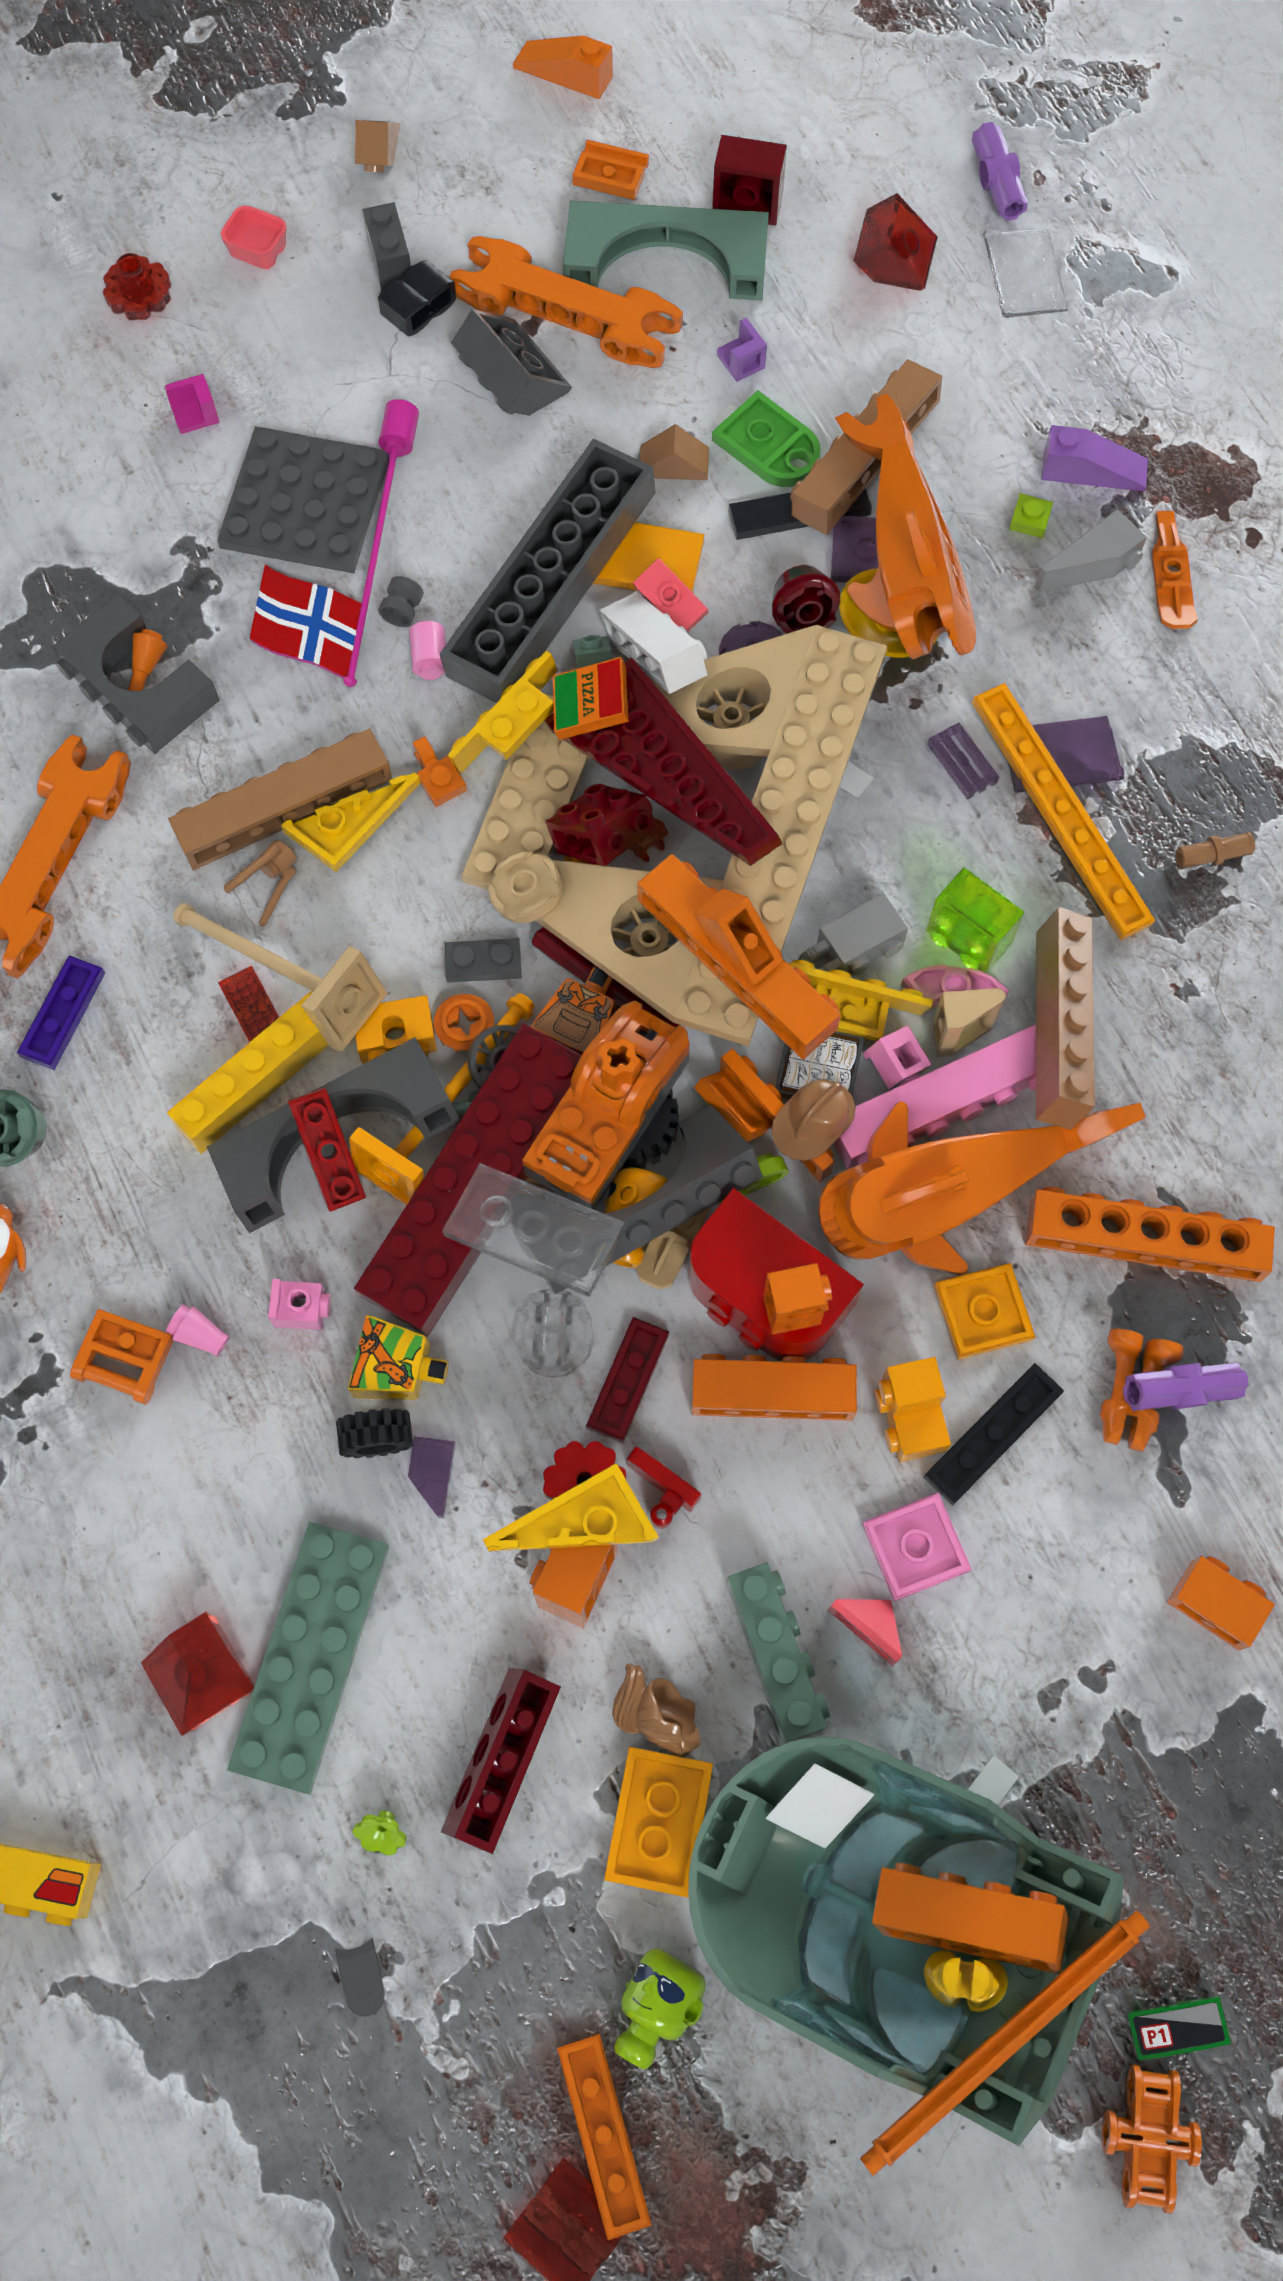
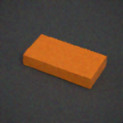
M724 1071L703 1077L694 1086V1089L707 1104H711L747 1142L765 1135L771 1128L770 1123Z

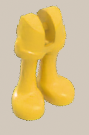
M948 1950L937 1951L927 1959L924 1966L925 1983L930 1993L945 2007L955 2008L960 1998H966L969 2009L980 2013L997 2005L1007 1991V1972L1003 1965L996 1960L981 1958L978 1961L966 1962L960 1960L961 1957L957 1958L954 1953Z

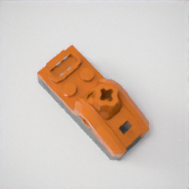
M637 1001L622 1005L582 1054L573 1072L570 1088L522 1159L525 1175L588 1212L593 1213L616 1174L624 1165L689 1063L690 1043L687 1030L680 1025L675 1028L643 1010L642 1004Z

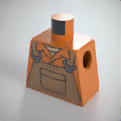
M593 967L584 985L567 978L534 1020L531 1027L582 1056L589 1044L618 1010L615 1000L605 995L613 978L596 967Z

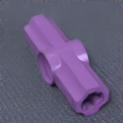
M993 122L983 123L972 135V143L980 162L979 175L981 185L984 190L990 189L999 216L1004 217L1006 221L1015 220L1019 215L1026 212L1028 201L1020 182L1018 156L1014 152L1009 153L999 126L994 125Z
M1200 1363L1169 1367L1160 1372L1152 1371L1126 1376L1123 1394L1125 1402L1131 1406L1132 1411L1170 1406L1171 1410L1203 1406L1211 1401L1219 1402L1245 1397V1391L1249 1386L1247 1372L1240 1367L1239 1363L1201 1367Z

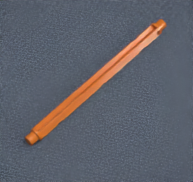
M1136 1910L1124 1921L1120 1919L1108 1932L878 2138H875L871 2142L873 2146L860 2157V2160L871 2175H876L887 2164L889 2167L894 2164L902 2154L1124 1954L1139 1943L1138 1938L1150 1928V1924L1143 1915Z

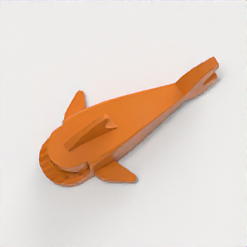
M885 393L876 398L878 415L876 421L871 425L862 424L848 412L835 417L840 428L852 444L868 455L882 460L876 507V547L879 567L870 583L860 584L853 582L849 584L847 591L857 607L869 619L889 631L898 633L905 650L913 660L929 654L936 637L943 632H947L952 646L955 647L958 655L962 656L970 653L976 643V624L963 570L947 524L914 454L913 439L909 426L893 399Z
M900 1101L892 1107L871 1136L867 1147L868 1162L836 1174L823 1187L818 1203L821 1229L828 1242L847 1258L869 1260L901 1249L910 1261L919 1266L958 1275L965 1274L968 1270L967 1263L941 1234L987 1210L1066 1154L1090 1146L1146 1118L1141 1103H1135L1088 1113L1071 1130L1059 1126H1047L952 1137L908 1147L907 1103Z

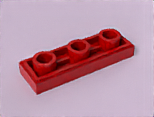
M321 1088L287 1101L328 1211L331 1212L365 1199V1192L326 1088ZM326 1144H332L334 1147L333 1153L328 1157L322 1156V1147Z

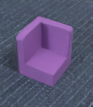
M748 318L740 320L739 338L717 349V356L736 382L765 368L767 344Z

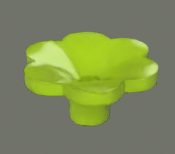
M387 1810L380 1811L378 1816L372 1814L363 1816L361 1822L356 1823L352 1831L353 1835L361 1840V1846L365 1850L370 1852L380 1851L384 1855L396 1854L398 1848L404 1847L407 1840L405 1833L399 1830L398 1823L394 1821L395 1816Z

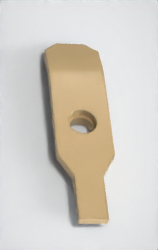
M710 1208L692 1217L689 1222L680 1224L649 1242L644 1252L643 1261L636 1268L641 1282L658 1290L672 1286Z

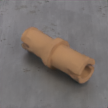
M1251 832L1220 838L1217 835L1210 836L1205 842L1177 847L1175 852L1177 865L1180 869L1210 863L1213 866L1221 865L1228 859L1252 855L1255 851V840Z

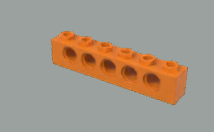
M1045 1187L1042 1190L1037 1189L1030 1200L1025 1245L1262 1282L1272 1272L1275 1226L1263 1225V1222L1256 1218L1231 1220L1223 1218V1215L1217 1212L1186 1213L1183 1212L1181 1207L1173 1205L1154 1208L1144 1206L1142 1201L1135 1199H1124L1116 1202L1105 1200L1104 1196L1096 1193H1084L1081 1196L1066 1194V1191L1061 1188ZM1070 1213L1074 1215L1079 1221V1226L1067 1225L1063 1221L1062 1214ZM1108 1219L1113 1221L1118 1227V1232H1108L1102 1226L1101 1220ZM1147 1225L1152 1227L1156 1231L1158 1239L1146 1237L1141 1230V1226ZM1181 1232L1191 1233L1196 1238L1197 1245L1187 1244L1182 1239ZM1221 1238L1230 1239L1235 1244L1236 1251L1233 1252L1225 1249L1221 1243Z

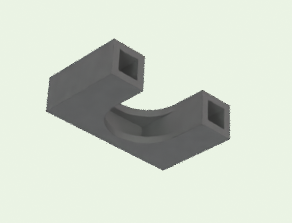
M117 594L52 646L59 660L55 664L68 680L75 678L80 683V690L91 702L98 700L103 705L104 713L114 724L117 725L121 722L127 728L126 733L137 746L145 745L156 754L220 700L213 681L189 659L162 682L146 690L128 691L118 688L110 682L111 672L115 664L132 650L133 634L141 633L143 629H147L142 616Z

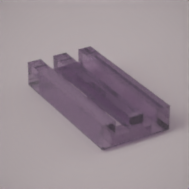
M959 722L929 738L927 745L967 800L974 797V793L985 791L988 785L992 787L998 783L1000 777ZM954 735L956 737L958 742L961 744V746L967 752L969 757L978 767V769L984 776L982 779L971 766V764L969 763V759L966 757L963 751H960V749L957 747L955 742L952 740L951 736Z

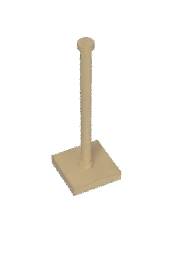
M181 903L174 911L173 919L175 923L181 926L189 925L313 991L301 1006L329 1046L339 1052L345 1049L388 994L361 951L351 946L345 950L322 979L196 913L194 907L187 903Z

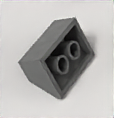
M472 309L451 341V344L460 353L459 359L475 371L479 376L478 382L494 394L498 399L497 405L508 414L513 415L517 413L530 416L566 395L572 388L514 319Z

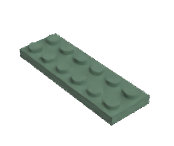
M308 1523L227 1768L228 1771L311 1795L388 1553V1544L316 1523Z

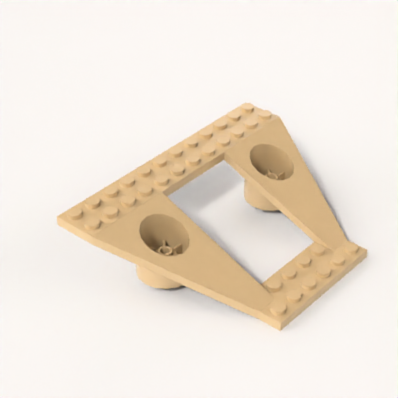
M818 625L708 658L704 661L707 676L671 694H668L649 677L725 770L735 771L748 768L764 757H768L752 803L778 833L783 844L752 866L732 855L724 880L701 877L699 879L708 888L714 887L718 891L726 889L747 896L781 953L887 651V645ZM545 694L547 697H549V698L553 701V696H552V695ZM715 703L718 706L715 711L707 709ZM741 703H744V704L750 706L751 708L746 709V707H745L744 705H742ZM703 720L713 722L714 724L708 726ZM545 721L510 756L462 873V881L464 883L488 890L489 882L492 884V880L495 877L493 872L497 866L509 856L522 851H533L534 854H545L551 857L555 846L545 822L557 814L561 806L572 803L589 757L564 740H559L548 728ZM552 860L562 875L564 883L562 895L554 909L543 918L535 920L673 1023L745 1046L750 1045L759 1017L680 941L674 945L667 944L668 940L675 936L669 930H664L659 925L660 922L637 900V883L651 871ZM652 918L654 922L642 923L640 919ZM632 921L636 926L632 933L622 930L623 927ZM614 939L629 942L631 946L620 950L614 944Z

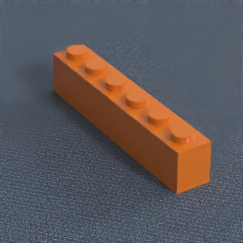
M673 854L669 855L637 883V900L804 1060L838 1029L841 1014L837 1004L828 995H820L811 986L808 976L800 968H792L785 960L756 985L749 984L711 945L693 914L719 891L714 887L708 888L699 879L697 871L687 861L681 862Z

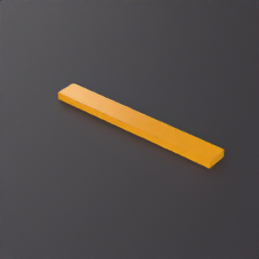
M1002 683L973 697L972 705L1120 941L1152 926L1155 922L1153 915L1006 683Z

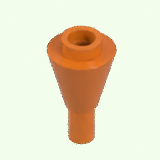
M143 629L141 633L133 634V674L128 691H141L144 689L147 677L150 676L168 647L162 641V635L155 631Z

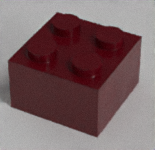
M721 135L714 164L712 209L769 212L768 225L776 226L783 197L787 145Z

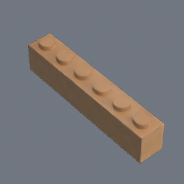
M907 359L898 371L894 370L890 374L886 385L879 392H875L871 396L867 407L861 414H856L854 418L864 425H871L875 422L878 415L876 398L887 393L893 399L907 422L912 435L940 402L942 375ZM844 433L842 436H837L822 459L818 458L814 462L806 478L803 481H798L793 487L790 495L792 516L809 527L827 535L864 489L880 473L882 460L859 450L848 440Z
M369 728L362 732L351 733L344 740L329 747L317 748L310 755L295 762H286L279 766L277 770L264 776L250 778L243 785L228 792H219L213 795L210 800L199 805L185 807L179 810L176 815L169 817L168 820L192 870H196L282 831L281 825L285 821L291 819L295 823L315 815V809L325 805H335L343 798L366 789L369 792L389 783V780L392 779L388 760Z
M1058 907L1036 932V1120L1071 1130L1095 1108L1092 917Z

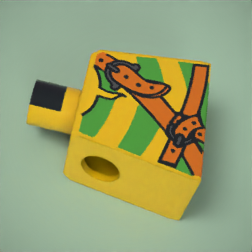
M366 1315L348 1390L353 1398L416 1400L420 1394L422 1381L445 1384L449 1361L428 1357L430 1343L424 1335Z

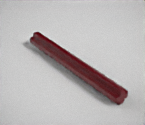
M542 927L534 934L531 941L532 945L583 983L587 981L593 967L599 968L546 928ZM615 979L612 980L605 995L615 1000L618 1008L632 1001H637L642 1004L643 1010L675 1028L679 1026V1024L670 1021Z

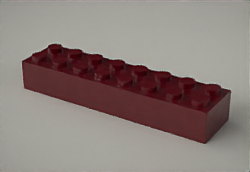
M525 1023L521 1025L353 1288L363 1299L426 1337L430 1335L528 1179V1176L524 1173L522 1159L570 1088L573 1072L581 1058L580 1054Z

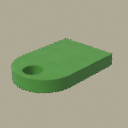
M759 390L712 431L713 442L761 479L775 486H795L798 481H803L806 478L814 462L820 458L821 448L816 435ZM795 459H801L808 465L803 468H796L790 462Z

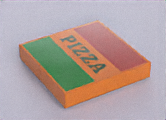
M622 657L553 675L554 732L559 740L629 722L626 664Z

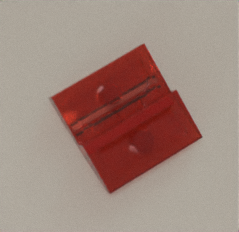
M563 2157L501 2240L545 2281H590L601 2264L610 2256L623 2235L607 2240L593 2184Z

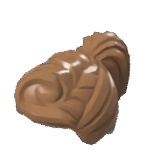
M627 1663L625 1666V1679L617 1692L613 1704L612 1716L616 1726L625 1733H641L651 1743H655L658 1747L666 1749L671 1754L679 1757H684L699 1747L701 1735L699 1728L694 1723L695 1703L683 1698L676 1687L667 1679L655 1678L646 1687L641 1666Z

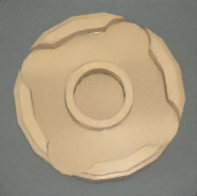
M522 851L509 856L497 866L493 872L495 877L492 880V884L489 882L488 887L490 901L503 918L514 923H529L543 918L554 909L561 898L564 883L559 868L549 856L534 854L533 851Z

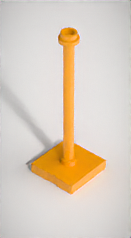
M517 993L515 997H510L506 1002L509 1010L497 1025L515 1027L520 1019L529 1020L533 1015L534 1003L521 993ZM508 1032L505 1033L504 1039L509 1034ZM491 1034L484 1039L490 1050L496 1047ZM477 1052L476 1064L484 1065L487 1055ZM467 1061L444 1088L451 1103L454 1102L472 1080ZM413 1126L393 1150L358 1127L349 1138L351 1156L357 1173L407 1205L424 1179L423 1169L407 1158L424 1139V1136Z

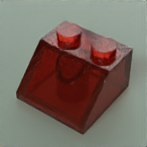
M896 193L866 209L853 261L873 282L921 291L926 287L938 236L904 199Z

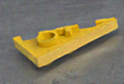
M415 772L407 776L401 775L389 780L390 785L371 793L366 789L339 800L335 805H325L315 809V815L295 823L291 819L285 821L281 825L283 833L333 871L337 872L421 784L420 776Z
M616 1463L482 1540L487 1550L492 1552L651 1543L658 1540V1535Z

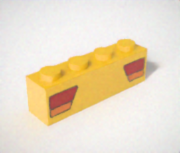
M0 1843V1904H5L3 1913L29 1917L31 1910L47 1913L46 1922L71 1926L73 1919L88 1917L101 1864Z

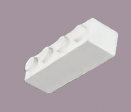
M635 592L599 610L609 642L629 659L633 658L640 668L668 694L708 675L704 663L707 660V653L699 639L694 640L688 635L683 626H677L667 613L663 614L639 593Z

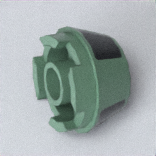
M0 1089V1166L9 1167L33 1155L42 1146L46 1138L47 1124L44 1114L39 1107L14 1090Z

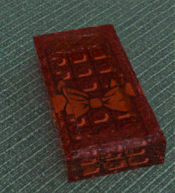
M252 966L218 982L249 1042L279 1018Z

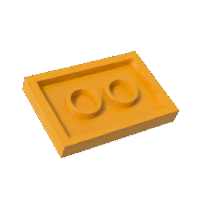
M629 1747L604 1881L689 1898L688 1884L691 1856L697 1834L704 1820L713 1763Z

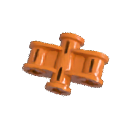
M1132 2064L1127 2075L1126 2117L1116 2116L1112 2110H1106L1103 2116V2152L1107 2155H1113L1115 2151L1124 2152L1122 2200L1126 2208H1134L1135 2204L1161 2207L1164 2213L1173 2214L1177 2197V2159L1185 2160L1192 2167L1199 2165L1202 2150L1201 2129L1197 2122H1189L1187 2126L1178 2125L1181 2099V2082L1178 2071L1168 2070L1167 2074L1142 2071L1139 2065ZM1146 2088H1158L1161 2091L1146 2090ZM1122 2133L1132 2134V2135H1136V2137L1124 2136V2135H1121V2134H1122ZM1167 2140H1174V2141H1181V2143H1173V2142H1166V2141H1167ZM1144 2186V2187H1151V2188H1156V2189L1154 2190V2189H1147V2188H1142V2187Z

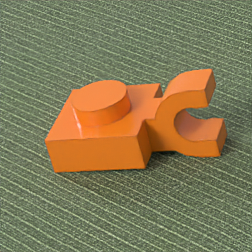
M425 736L412 742L416 750L414 756L423 767L416 774L420 776L421 786L435 808L467 791L466 783L448 756L438 761L432 746Z

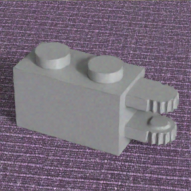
M882 893L820 927L817 944L805 950L800 955L799 960L814 963L826 956L829 963L818 968L819 970L828 972L835 969L858 975L871 966L872 961L883 955L885 958H888L899 952L904 946L908 927L886 895Z

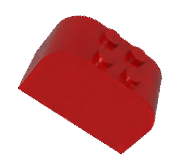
M735 1188L731 1190L698 1231L691 1247L690 1287L696 1299L708 1309L707 1315L718 1325L726 1327L728 1324L740 1333L738 1338L750 1349L758 1351L760 1348L771 1357L780 1361L788 1356L804 1357L807 1360L819 1353L856 1306L864 1286L861 1281ZM817 1263L820 1276L827 1275L832 1292V1300H828V1310L824 1312L821 1324L772 1335L763 1298L767 1273Z

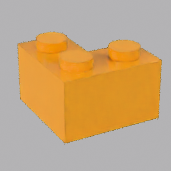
M936 1357L887 1367L881 1381H879V1389L875 1390L874 1394L879 1413H886L889 1428L885 1429V1438L889 1452H896L899 1463L945 1453L951 1446V1441L941 1408L946 1394Z

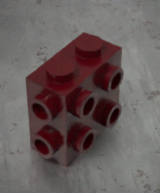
M604 784L589 786L584 790L583 795L572 803L561 806L557 814L545 822L558 854L604 867L657 828L652 814L653 808L647 796Z

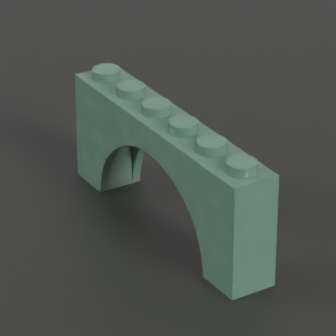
M570 200L563 259V276L598 288L600 278L605 270L620 257L643 248L675 247L699 254L713 263L726 279L729 299L762 301L769 212Z

